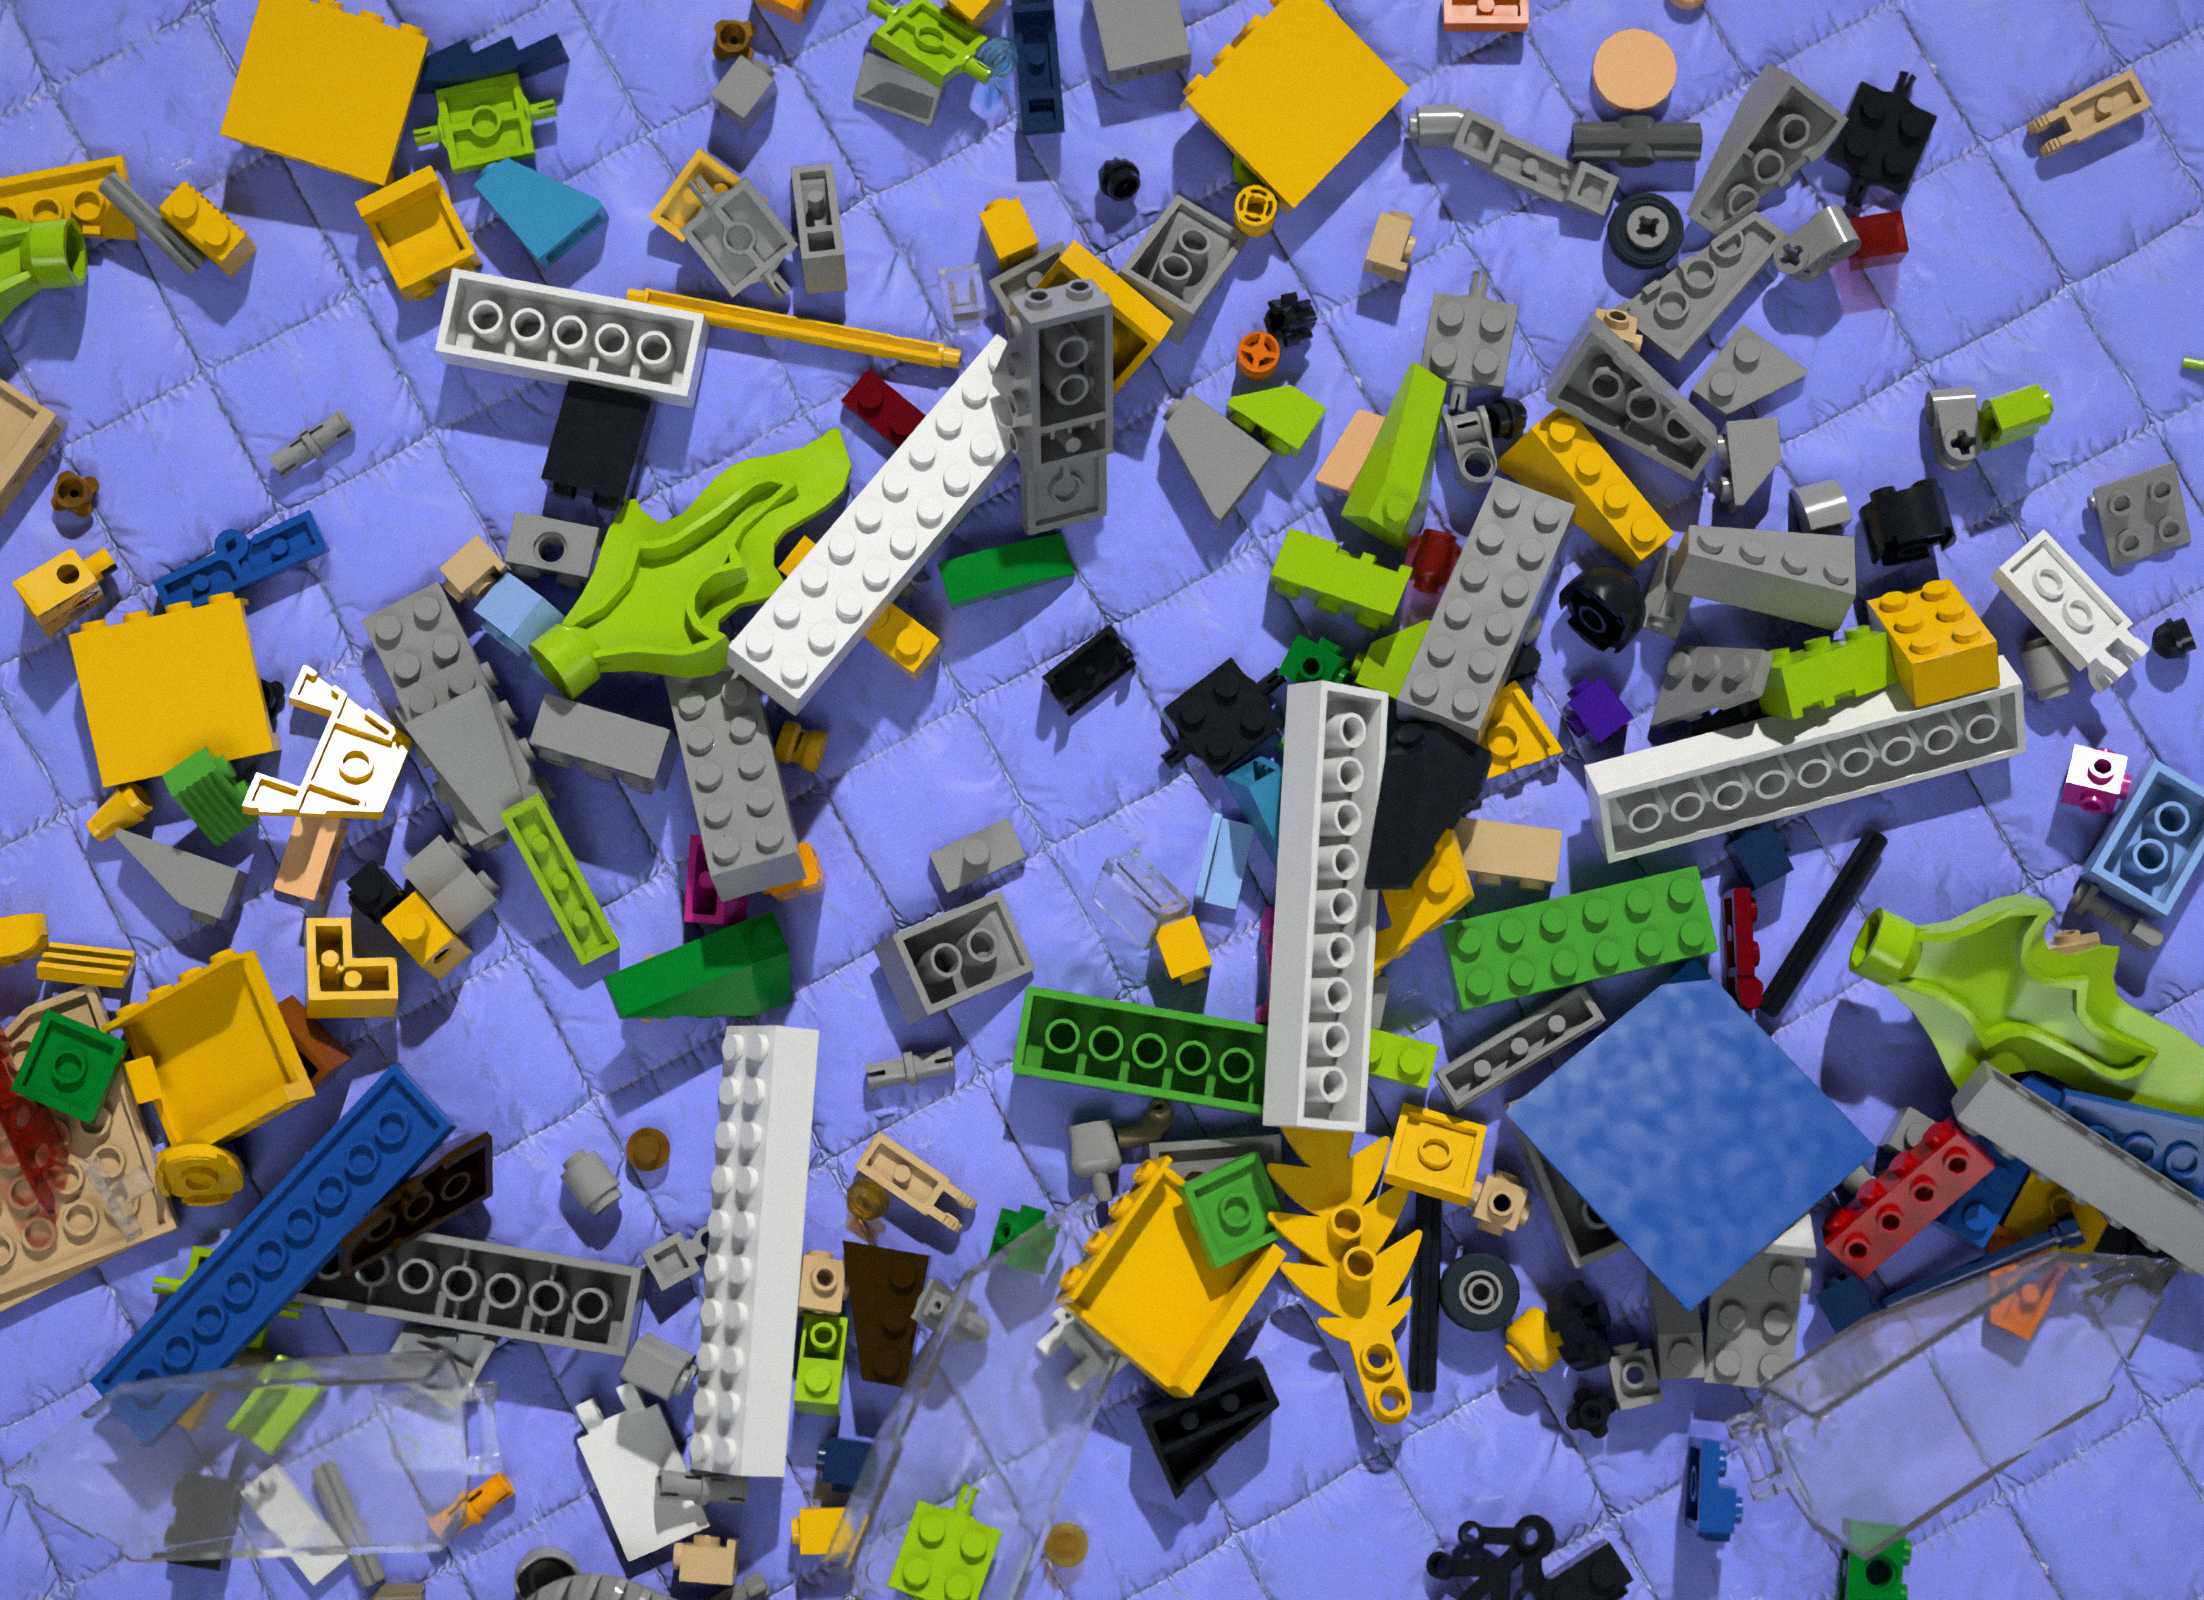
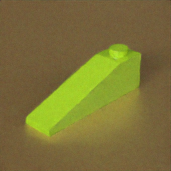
M1416 362L1410 363L1340 514L1394 549L1407 555L1413 546L1427 513L1447 382Z

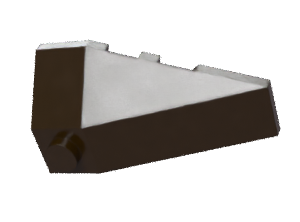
M487 1131L462 1134L447 1143H442L405 1182L375 1205L338 1242L339 1272L343 1277H347L493 1196L492 1136Z

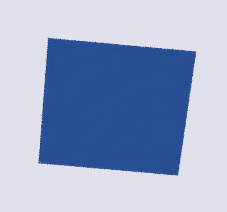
M1695 958L1504 1112V1115L1687 1313L1699 1305L1878 1151L1867 1137Z

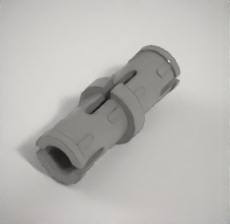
M339 409L311 429L304 428L299 431V437L273 454L268 455V457L285 479L296 469L314 458L317 460L323 458L325 451L356 431L341 409Z
M951 1046L913 1055L912 1051L903 1053L902 1058L872 1064L866 1063L865 1067L868 1074L870 1091L908 1082L909 1086L919 1085L918 1080L956 1074Z
M659 1470L655 1480V1495L657 1499H683L693 1501L695 1505H706L707 1502H727L743 1505L748 1496L749 1484L747 1476L710 1474V1471L697 1470L696 1473Z

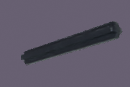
M1869 829L1864 833L1762 995L1764 996L1762 998L1763 1002L1760 1003L1761 1006H1758L1762 1012L1771 1017H1776L1781 1013L1887 845L1888 839L1883 834L1873 829Z
M1416 1192L1415 1231H1422V1239L1414 1258L1410 1388L1414 1392L1432 1393L1437 1389L1442 1200Z

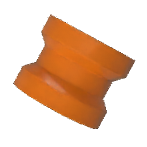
M1262 331L1247 334L1238 346L1237 365L1239 371L1246 378L1256 381L1267 379L1275 373L1280 358V347L1277 340L1272 335Z

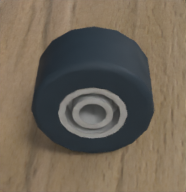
M1486 1252L1467 1253L1454 1259L1443 1271L1440 1279L1439 1303L1445 1315L1457 1326L1473 1332L1492 1331L1505 1325L1515 1313L1520 1300L1519 1281L1513 1269L1500 1257Z

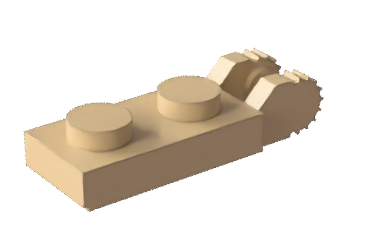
M2133 69L2058 104L2053 111L2029 123L2027 129L2031 135L2044 132L2059 121L2063 125L2066 134L2047 141L2039 148L2043 158L2062 151L2071 144L2076 146L2148 111L2152 104Z
M880 1131L877 1132L854 1166V1168L926 1217L928 1214L956 1233L963 1226L959 1223V1220L950 1213H944L934 1206L943 1192L955 1198V1202L966 1209L974 1210L978 1204L976 1200L952 1185L948 1177Z

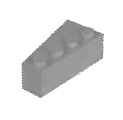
M1591 311L1546 381V401L1686 478L1695 481L1717 449L1716 426Z
M1688 525L1672 560L1671 591L1838 631L1856 597L1855 540L1851 536Z

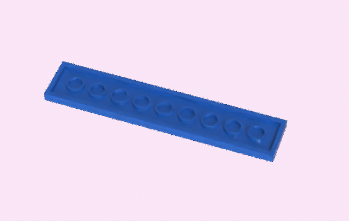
M393 1063L94 1376L90 1383L144 1446H153L338 1252V1242L375 1205L405 1182L458 1126L401 1064Z

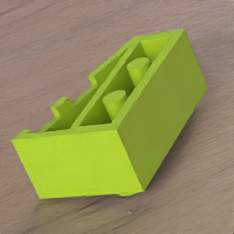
M1289 528L1268 583L1275 585L1274 591L1284 597L1298 600L1300 595L1315 601L1314 607L1321 612L1332 616H1338L1339 612L1354 617V624L1371 632H1378L1379 628L1388 630L1413 568L1400 564L1397 572L1375 563L1377 560L1375 555L1363 552L1360 557L1340 549L1338 543Z
M1861 625L1844 630L1845 637L1830 641L1829 636L1803 642L1805 649L1790 653L1789 648L1768 651L1774 655L1763 695L1758 698L1761 713L1763 715L1794 720L1804 716L1803 709L1820 705L1821 709L1836 705L1835 700L1851 695L1852 697H1859L1898 683L1887 632L1870 630L1869 625Z

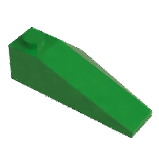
M773 911L731 925L602 978L619 1019H669L672 1016H697V1018L736 1016V1018H751L790 1003L789 949Z

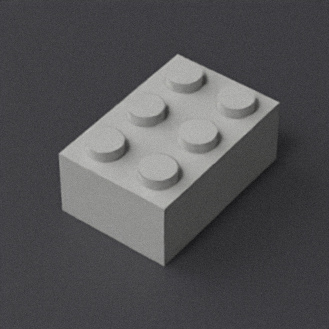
M548 693L544 694L529 741L539 751L538 757L545 759V763L570 770L571 764L580 766L579 769L585 771L587 776L605 782H611L613 776L622 778L621 782L628 784V788L652 795L654 788L662 791L666 790L680 746L679 740L669 729Z

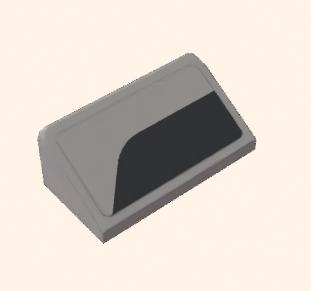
M866 52L852 98L864 104L932 127L946 91V86L944 85L939 89L900 63Z

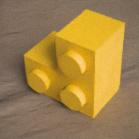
M351 917L306 918L304 931L306 1019L395 1017L398 1003L397 957L352 958Z

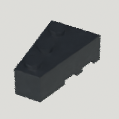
M1256 1355L1204 1378L1192 1397L1174 1399L1169 1394L1136 1410L1176 1500L1205 1470L1208 1471L1217 1463V1459L1236 1442L1239 1443L1278 1408L1280 1403L1264 1366Z

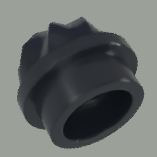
M1115 156L1112 160H1106L1098 171L1101 191L1115 201L1129 199L1140 187L1139 170L1128 159H1119Z
M1500 397L1495 399L1493 404L1486 406L1493 438L1502 437L1509 440L1515 438L1519 431L1526 428L1527 410L1518 399Z
M2182 617L2175 621H2172L2171 618L2165 619L2166 622L2154 630L2152 636L2153 650L2165 659L2187 658L2186 653L2197 649L2185 618Z

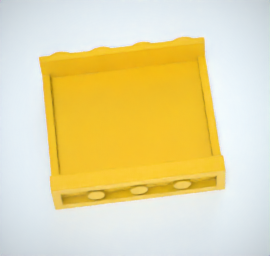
M260 0L219 134L228 140L380 188L392 184L395 176L392 172L393 164L428 50L433 51L434 44L424 37L426 31L406 23H401L400 29L384 25V17L365 10H360L359 16L344 12V5L334 0H318V3L309 0Z
M1270 0L1269 3L1274 9L1264 19L1259 14H1256L1240 31L1245 39L1235 49L1228 43L1213 58L1211 62L1216 68L1206 78L1199 73L1182 90L1187 98L1179 106L1182 111L1188 107L1279 198L1277 206L1286 215L1321 182L1410 90L1323 0Z
M233 592L221 593L207 597L209 605L192 608L191 601L179 602L165 606L166 614L150 617L148 610L122 615L124 623L107 626L106 619L80 624L81 632L68 635L103 788L162 776L206 746L215 757L223 754L228 761L282 750L278 733L272 732L244 606L249 605L248 599H235Z
M234 948L216 953L209 958L211 963L205 968L199 966L181 973L177 976L179 983L174 986L167 984L151 990L146 994L148 998L146 1002L142 1004L141 1002H135L118 1009L115 1012L118 1018L102 1026L104 1033L123 1030L127 1042L131 1043L130 1049L134 1059L148 1055L152 1057L164 1096L152 1100L171 1145L155 1154L157 1160L162 1153L176 1146L210 1144L222 1147L316 1096L255 951L236 954Z
M1164 1156L1152 1160L1147 1159L1138 1167L1132 1177V1180L1136 1183L1127 1195H1121L1110 1207L1108 1215L1111 1219L1104 1229L1097 1230L1087 1240L1083 1248L1086 1255L1078 1266L1073 1265L1062 1276L1058 1284L1062 1289L1054 1301L1175 1399L1193 1396L1287 1253L1275 1243L1264 1245L1218 1268H1209L1176 1187L1186 1181L1168 1167L1173 1159L1169 1156Z

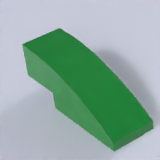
M1062 533L1006 544L938 563L952 610L989 598L997 600L1075 575Z

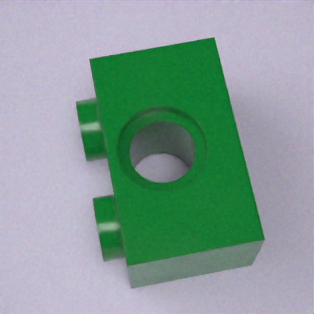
M1844 1522L1838 1600H1908V1588L1906 1584H1902L1903 1566H1908L1910 1563L1911 1541L1910 1539H1905V1530L1895 1527ZM1881 1560L1885 1566V1575L1880 1582L1871 1584L1866 1577V1568L1870 1562Z

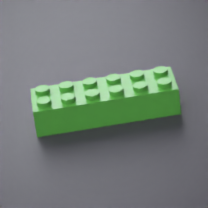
M1698 866L1442 924L1438 928L1458 1013L1708 956L1719 951Z
M1026 986L1012 1074L1263 1117L1268 1026Z

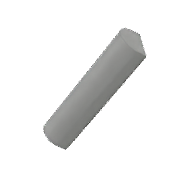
M1581 984L1433 1073L1434 1079L1449 1105L1455 1112H1458L1605 1024L1606 1019L1584 985Z

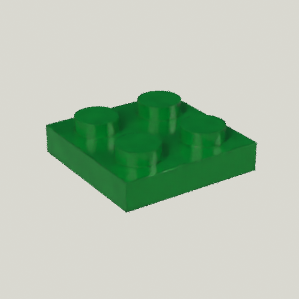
M46 1009L10 1090L84 1122L95 1124L131 1043Z

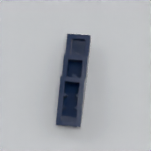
M557 33L518 50L512 36H509L474 53L467 39H464L426 56L415 94H436L435 90L518 72L520 79H524L570 62Z

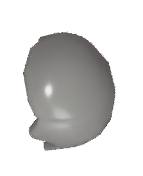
M554 1545L536 1547L527 1552L517 1565L514 1575V1591L516 1596L520 1600H526L534 1592L555 1580L581 1574L579 1565L568 1551Z

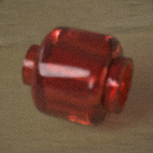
M1424 529L1423 534L1415 535L1410 539L1403 565L1413 568L1409 579L1414 581V590L1438 595L1439 588H1446L1463 550L1456 544V536L1438 530Z

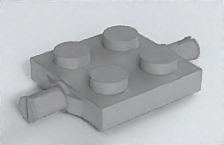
M702 174L698 175L695 181L705 193L701 191L694 180L689 182L687 187L692 190L703 205L698 214L682 226L679 231L732 297H735L750 284L763 280L776 296V299H781L784 294L774 282L779 285L785 294L791 291L792 288L788 286L776 269L782 259L799 246V242L747 176L731 189L716 194L702 177Z
M1480 270L1472 272L1469 294L1456 296L1434 292L1421 366L1447 382L1449 387H1452L1447 411L1454 414L1458 398H1460L1458 414L1466 412L1469 390L1486 388L1504 391L1514 337L1518 305L1495 302L1486 297L1491 274L1483 271L1481 284L1478 287Z

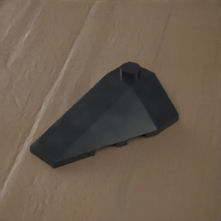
M1438 722L1397 723L1386 753L1364 881L1367 890H1408L1436 853L1434 847L1436 842L1446 829L1453 830L1460 821L1458 815L1460 810L1469 799L1475 801L1483 790L1493 760L1491 751Z

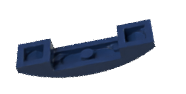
M1012 0L1023 136L1064 133L1065 124L1054 0Z

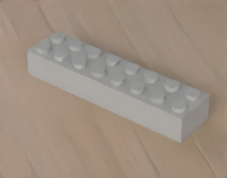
M426 1232L345 1278L339 1272V1256L337 1252L292 1301L628 1357L636 1341L648 1269Z

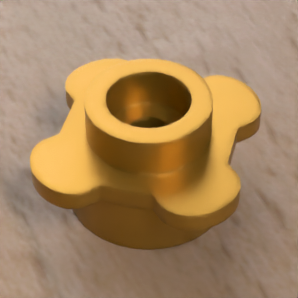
M720 20L716 23L714 31L717 44L712 50L714 57L719 61H725L727 58H738L742 55L750 61L754 57L751 42L752 37L756 34L755 26L749 21L742 23L737 20ZM732 38H737L738 43L731 44L730 40Z
M63 471L57 477L51 505L58 512L69 510L75 512L79 517H87L93 511L91 501L93 494L99 490V483L92 476L82 478L71 471ZM77 490L79 492V495L76 498H73L71 494L73 491Z

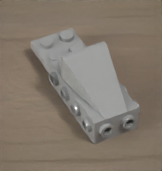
M1092 278L1086 280L1075 279L1065 285L1048 289H1033L1026 294L1009 297L1010 316L1005 318V328L1009 340L992 375V384L1006 401L1012 414L1013 428L1008 430V440L1013 453L1020 455L1021 526L1029 536L1107 516V455L1113 453L1114 308L1112 300L1107 293L1102 292Z
M438 581L361 619L396 690L395 694L401 705L394 708L404 729L408 731L417 743L413 748L422 766L425 769L431 766L438 780L432 786L443 807L450 804L457 818L451 822V825L462 845L469 843L478 852L485 850L486 853L503 847L509 842L508 838L511 837V834L500 816V812L539 792L551 815H555L556 811L551 801L556 799V795L546 776L544 775L539 778L532 765V762L537 760L535 752L526 737L519 738L513 724L519 722L509 701L507 699L500 700L494 688L500 683L492 666L488 661L482 664L478 659L441 583Z
M1810 1209L1708 1296L1703 1348L1705 1378H1701V1382L1792 1392L1799 1303H1802L1803 1294H1809L1811 1287V1269L1805 1268L1806 1258H1816L1815 1226L1811 1222Z

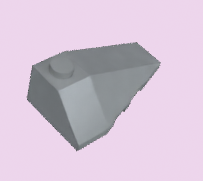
M1767 63L1742 98L1686 215L1718 237L1759 206V200L1777 186L1782 188L1792 180L1790 176L1807 162L1813 163L1820 158L1849 119L1795 76Z

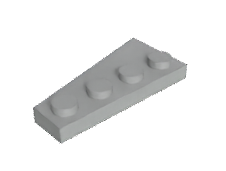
M1754 211L1713 239L1710 245L1694 256L1690 255L1677 264L1676 269L1660 280H1654L1645 286L1637 296L1628 302H1622L1614 309L1622 310L1629 316L1637 317L1636 334L1642 335L1643 340L1675 365L1679 366L1773 259L1776 246L1783 239L1787 238L1788 235L1757 211Z

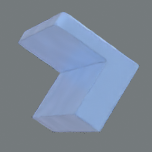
M1213 813L1194 902L1236 911L1254 834L1252 825L1224 819L1222 814Z

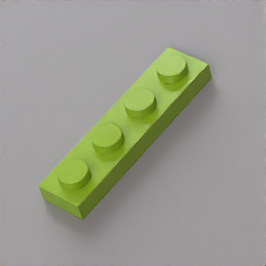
M540 792L501 811L500 816L581 966L621 947L616 934Z

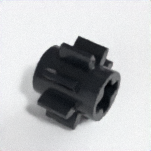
M1291 292L1281 294L1280 299L1269 301L1268 306L1270 309L1267 311L1265 319H1263L1268 333L1275 339L1283 338V344L1286 348L1300 345L1302 340L1311 339L1313 337L1311 330L1318 320L1315 310L1310 304L1311 300L1298 301L1297 293Z

